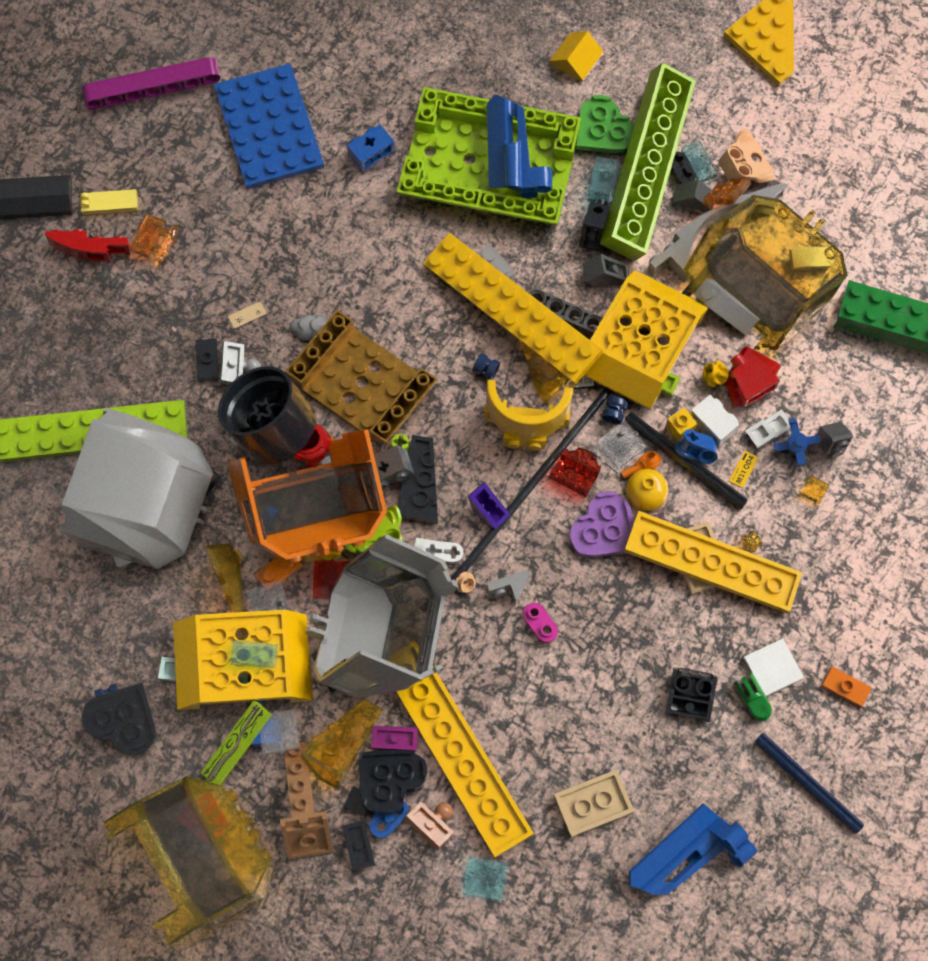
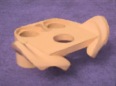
M746 128L741 130L736 135L734 144L730 145L719 159V165L729 183L735 188H741L748 179L754 180L756 183L776 180L772 166L769 165L752 133ZM751 155H756L760 162H755Z

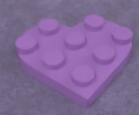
M613 491L599 493L591 500L588 506V514L579 517L570 529V542L577 555L596 558L626 554L624 549L633 526V518L628 501Z

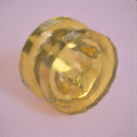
M752 530L748 532V536L744 535L742 537L743 543L752 552L757 551V547L761 548L763 546L761 538Z

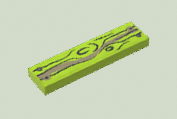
M253 701L203 768L201 774L215 787H220L271 718L272 714L259 702Z

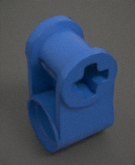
M686 430L683 433V439L675 445V451L684 458H690L705 464H711L718 458L716 439L713 436L701 434L694 430Z

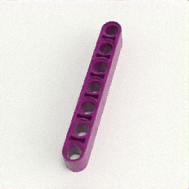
M206 57L87 83L82 86V94L85 107L94 110L214 84L221 79L217 60L213 57Z

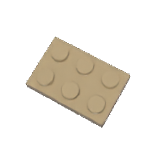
M617 769L553 795L571 838L635 812Z

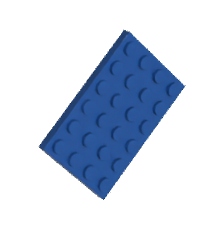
M291 63L214 84L247 189L325 168Z

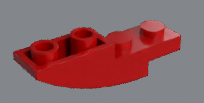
M59 229L45 231L49 245L76 258L110 262V254H131V245L128 237L115 236L113 238L95 236L89 238L88 232L81 229H74L73 231H62Z

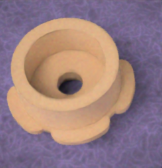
M462 572L455 580L459 587L457 589L459 592L469 593L476 585L474 576L467 572Z

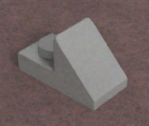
M529 570L488 582L486 586L488 596L501 597L506 595L507 591H510L516 606L529 581Z

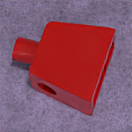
M737 354L730 360L735 369L731 372L729 379L743 408L777 388L780 379L759 358L754 357L746 362L741 354Z

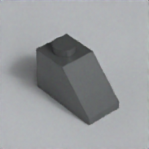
M602 254L582 264L585 283L597 287L622 285L629 276L626 263Z

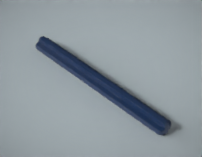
M762 733L756 739V744L856 834L860 832L864 827V823L765 733Z

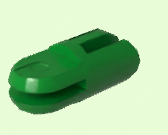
M752 672L749 676L758 691L757 693H754L745 676L741 680L750 697H746L738 681L733 682L751 715L758 721H765L770 718L772 707Z

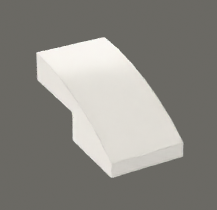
M781 409L768 419H763L747 429L746 433L755 446L760 448L786 434L791 429L788 418Z

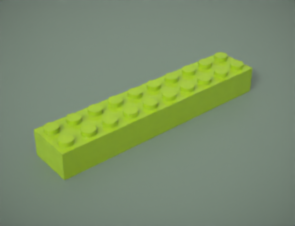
M663 62L650 72L600 242L601 245L633 261L647 254L696 82L693 78Z

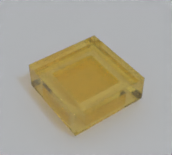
M810 475L800 495L820 505L830 484Z

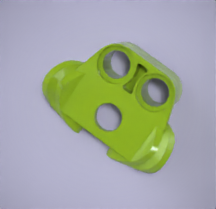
M396 505L387 508V513L372 538L365 540L366 544L353 547L351 543L344 546L353 553H362L385 534L403 542L399 530L402 519L399 508ZM375 557L367 560L374 568H380L387 564Z

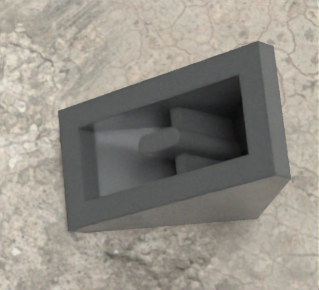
M699 179L678 184L675 188L672 205L708 212L713 209L716 193Z

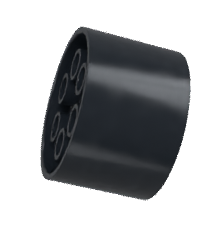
M272 366L254 368L240 375L227 387L218 406V418L222 427L245 454L259 464H277L296 455L308 443L316 425V415L311 404L283 370Z

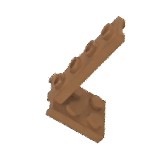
M306 743L285 745V749L283 745L291 817L280 819L288 860L334 852L326 811L315 813Z

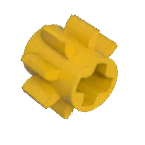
M718 360L714 364L711 362L707 363L702 371L703 380L714 388L716 384L721 386L728 379V367Z

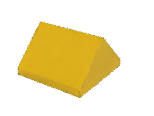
M589 31L570 32L549 60V63L583 82L602 56L603 50Z

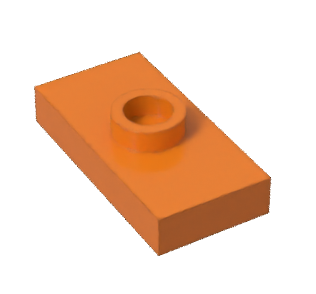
M833 666L830 668L821 686L860 708L863 707L872 689L867 684Z

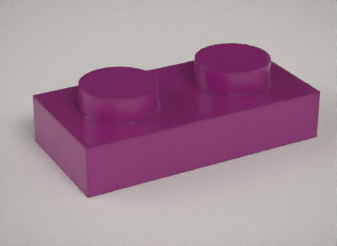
M373 726L371 749L413 750L417 752L418 728Z

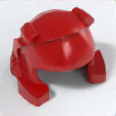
M315 425L314 432L308 443L292 458L307 463L308 468L317 467L319 462L324 460L329 452L331 441L328 432L321 425Z

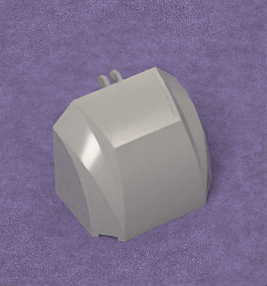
M106 408L103 410V416L99 420L94 419L90 425L62 501L61 511L65 512V524L61 525V532L83 548L159 569L183 556L195 524L200 526L204 524V521L198 518L199 513H208L209 509L202 506L213 472L201 448L191 440L149 421Z

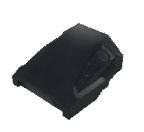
M673 667L665 714L680 715L710 722L718 677L703 671Z

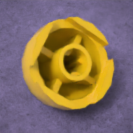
M649 468L640 469L633 473L627 481L625 489L626 500L630 506L641 512H655L660 509L666 502L669 492L664 476L658 471Z

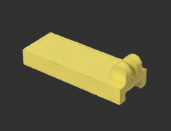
M136 189L80 194L81 212L83 215L138 211Z

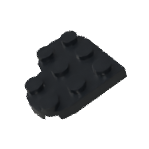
M143 682L97 695L84 706L82 725L91 736L99 738V740L111 739L116 749L118 748L121 752L128 755H139L147 751L153 744L156 736L155 723Z
M413 750L359 752L360 794L367 813L378 816L399 813L405 803L406 794L420 791L424 787L428 774L425 759L415 754Z

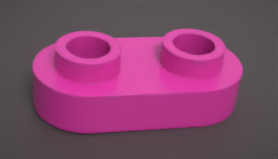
M538 603L528 604L523 611L525 623L540 642L549 644L555 641L558 635V628L546 610ZM535 610L538 612V615L532 616L530 612ZM549 628L551 633L545 634L543 629Z

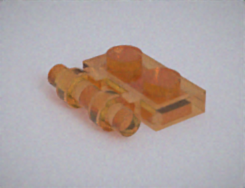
M733 178L727 183L721 182L717 184L713 191L705 196L703 205L709 207L715 203L734 204L751 185L750 178Z
M147 214L129 247L130 251L146 258H150L152 252H155L157 255L154 260L161 264L164 258L168 257L170 253L169 248L172 243L178 238L179 227L172 225L170 230L165 229L167 225L165 220ZM160 237L165 238L162 246L157 244Z

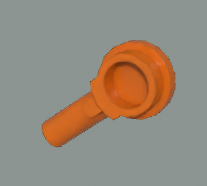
M649 451L639 457V460L634 463L635 465L620 473L623 479H626L640 469L649 468L654 470L659 466L662 459L655 451Z

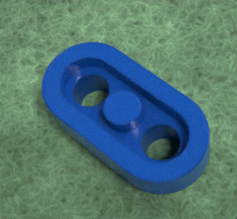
M407 803L403 804L402 812L399 815H375L369 825L371 834L378 839L387 838L404 821L409 813ZM384 824L386 828L384 831H378L377 826Z

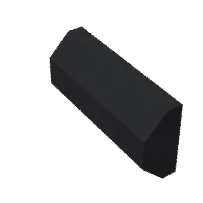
M71 175L0 179V219L72 215Z

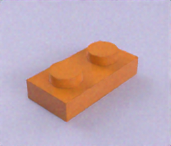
M276 557L254 574V576L269 593V591L271 592L272 589L280 585L303 566L300 561L289 563V559L283 560Z

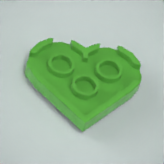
M604 95L592 96L590 100L582 104L579 117H581L576 150L616 154L627 153L635 124L629 120L628 116L620 114L619 107L611 101L610 97Z

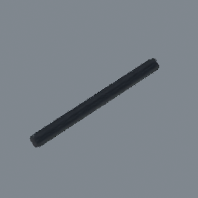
M630 412L626 416L625 423L739 509H742L747 504L748 499L697 460L680 456L675 451V444L636 414Z

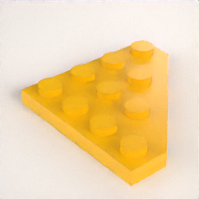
M762 0L724 31L723 36L778 86L793 75V0Z

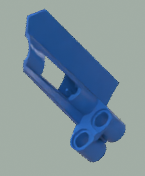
M495 94L487 103L489 188L519 191V196L525 199L537 197L538 192L547 193L552 191V169L545 166L530 168L524 107ZM513 116L517 118L518 140L514 143Z
M702 804L629 870V885L653 895H667L722 851L738 867L743 866L758 851L748 840L749 836L741 825L737 822L731 825L728 824L705 804ZM689 857L690 863L669 882L663 881Z

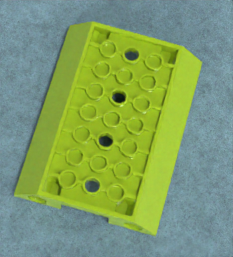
M423 87L415 118V131L409 155L405 157L397 194L558 225L576 149L581 117L522 106L524 107L530 168L550 167L554 175L552 178V191L547 193L538 192L537 197L525 199L519 196V191L489 188L487 103L489 99ZM513 116L514 143L518 140L517 118ZM431 149L436 153L433 156H427L425 151ZM472 157L475 162L467 164L464 159Z

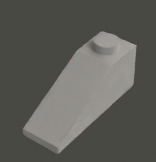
M707 278L694 294L706 306L745 335L760 320L715 280Z

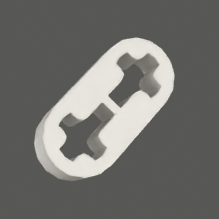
M429 541L425 543L422 551L426 552V550H430V547L433 546L435 551H442V553H434V556L443 559L446 564L459 563L464 554L463 548L459 544L452 542ZM455 548L456 552L460 553V555H456V558L453 559L450 554H444V552H451Z

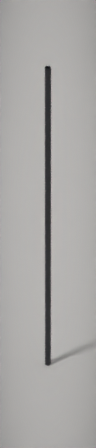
M733 234L728 235L682 294L690 297L736 240ZM607 387L603 389L509 505L507 511L511 515L496 529L491 527L453 574L451 580H456L459 574L469 570L613 392Z

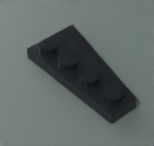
M412 435L408 456L414 473L408 475L407 479L402 481L397 507L402 518L438 524L433 438Z

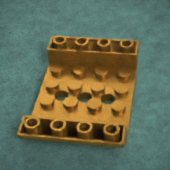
M339 310L333 313L285 371L304 394L355 430H368L370 440L384 444L390 441L438 381L436 377L423 368L416 371L354 328V321ZM372 364H378L381 366V369L377 372H372L369 367ZM360 379H365L368 385L361 388L356 383ZM346 395H353L355 397L352 403H346L343 399Z

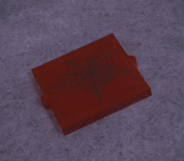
M334 559L330 561H314L313 599H330L333 587L345 565L350 561H334Z

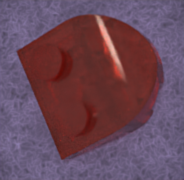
M580 447L571 451L566 449L561 453L548 478L587 497L596 483L601 466L596 461V455L587 449Z

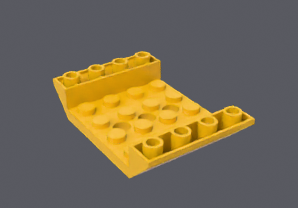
M634 270L624 281L590 339L591 342L602 349L603 354L584 376L651 410L661 393L665 380L697 324L701 323L709 307ZM622 318H628L631 321V324L629 326H623L620 323V320ZM645 327L649 329L650 334L643 336L638 330ZM665 337L669 340V343L661 345L657 339Z
M289 610L201 614L173 622L177 710L200 709V705L278 699H290V703L312 702L306 614ZM238 630H245L248 633V637L245 640H239L235 634ZM239 652H247L250 656L249 660L246 662L239 661L236 657ZM242 673H247L250 675L251 680L247 684H242L239 682L238 676Z

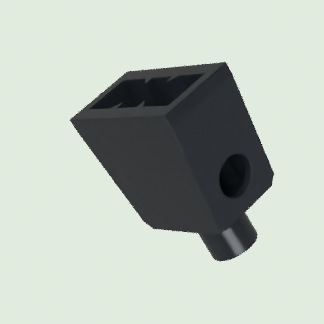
M598 199L596 202H590L582 226L579 247L599 252L600 242L610 210L605 200ZM590 228L597 229L596 233L591 232Z

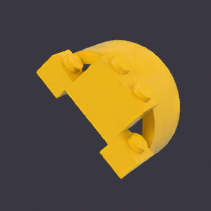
M487 380L484 420L494 423L504 432L503 445H506L508 448L527 447L533 451L545 449L546 437L558 429L568 428L573 388L565 387L560 402L554 408L553 404H549V411L547 412L544 409L513 406L507 408V400L503 399L502 403L497 394L496 380Z

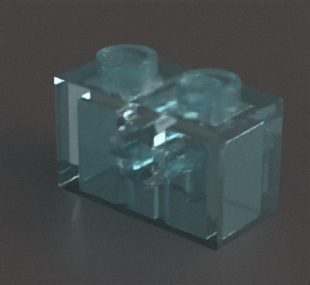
M596 156L588 202H596V200L602 199L607 202V205H612L617 187L615 186L616 181H619L622 170L619 169V160Z

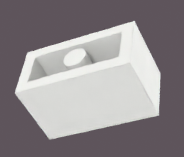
M711 395L694 407L690 413L696 421L697 427L705 435L713 436L716 439L717 447L734 435L739 427L737 418L733 414L728 413L723 408V404Z

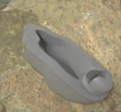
M303 315L301 318L292 320L289 324L290 331L302 341H311L328 321V318L322 315Z

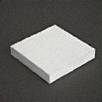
M784 639L743 658L750 673L753 672L766 697L804 678Z

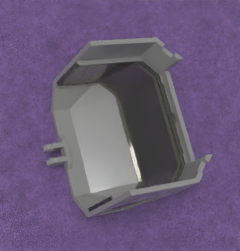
M385 534L345 565L331 591L326 616L322 617L316 614L309 616L308 622L315 626H323V630L314 626L307 627L306 629L307 635L320 639L314 665V672L318 681L356 698L405 690L444 668L441 665L432 668L445 597L459 588L455 579L451 580L447 573L448 567L444 560Z

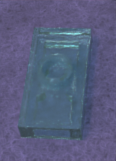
M701 141L682 147L681 152L686 155L696 174L697 180L699 179L703 183L717 177L718 172Z
M233 641L231 665L276 668L278 644Z

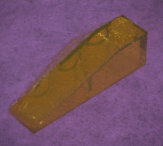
M232 543L205 546L209 560L232 613L245 612L243 575L240 564L243 558L239 548L234 550ZM240 630L242 636L247 635L245 630Z
M363 699L348 710L342 718L335 723H331L325 731L315 735L301 754V759L317 779L339 789L372 732L373 726H375L381 716L383 708Z

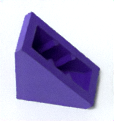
M485 482L468 495L473 512L493 529H496L511 515Z

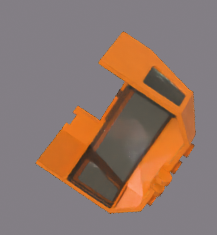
M361 430L341 434L342 438L337 440L330 436L329 456L331 463L257 481H250L245 457L227 461L234 493L250 542L280 559H289V563L303 560L302 556L310 554V557L329 555L330 549L332 552H341L345 549L344 545L351 543L353 547L366 544L365 540L372 538L387 513L369 431Z

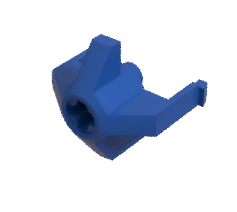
M795 417L789 418L791 435L785 442L774 443L776 452L790 450L796 454L798 467L805 466L804 452L808 449V446L821 443L820 435L806 437L803 433H800L797 419Z

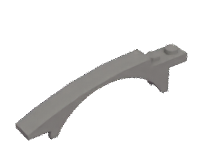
M782 183L734 198L702 214L675 232L673 242L669 243L661 254L657 253L651 257L648 272L653 277L669 265L686 282L690 278L689 273L692 270L690 263L691 246L697 235L708 224L722 216L737 212H757L771 216L776 211L774 207L778 205L777 201L785 195L788 185Z

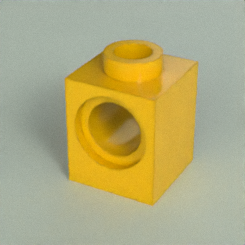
M684 407L667 418L665 429L674 441L678 443L683 439V433L686 430L695 431L697 423Z

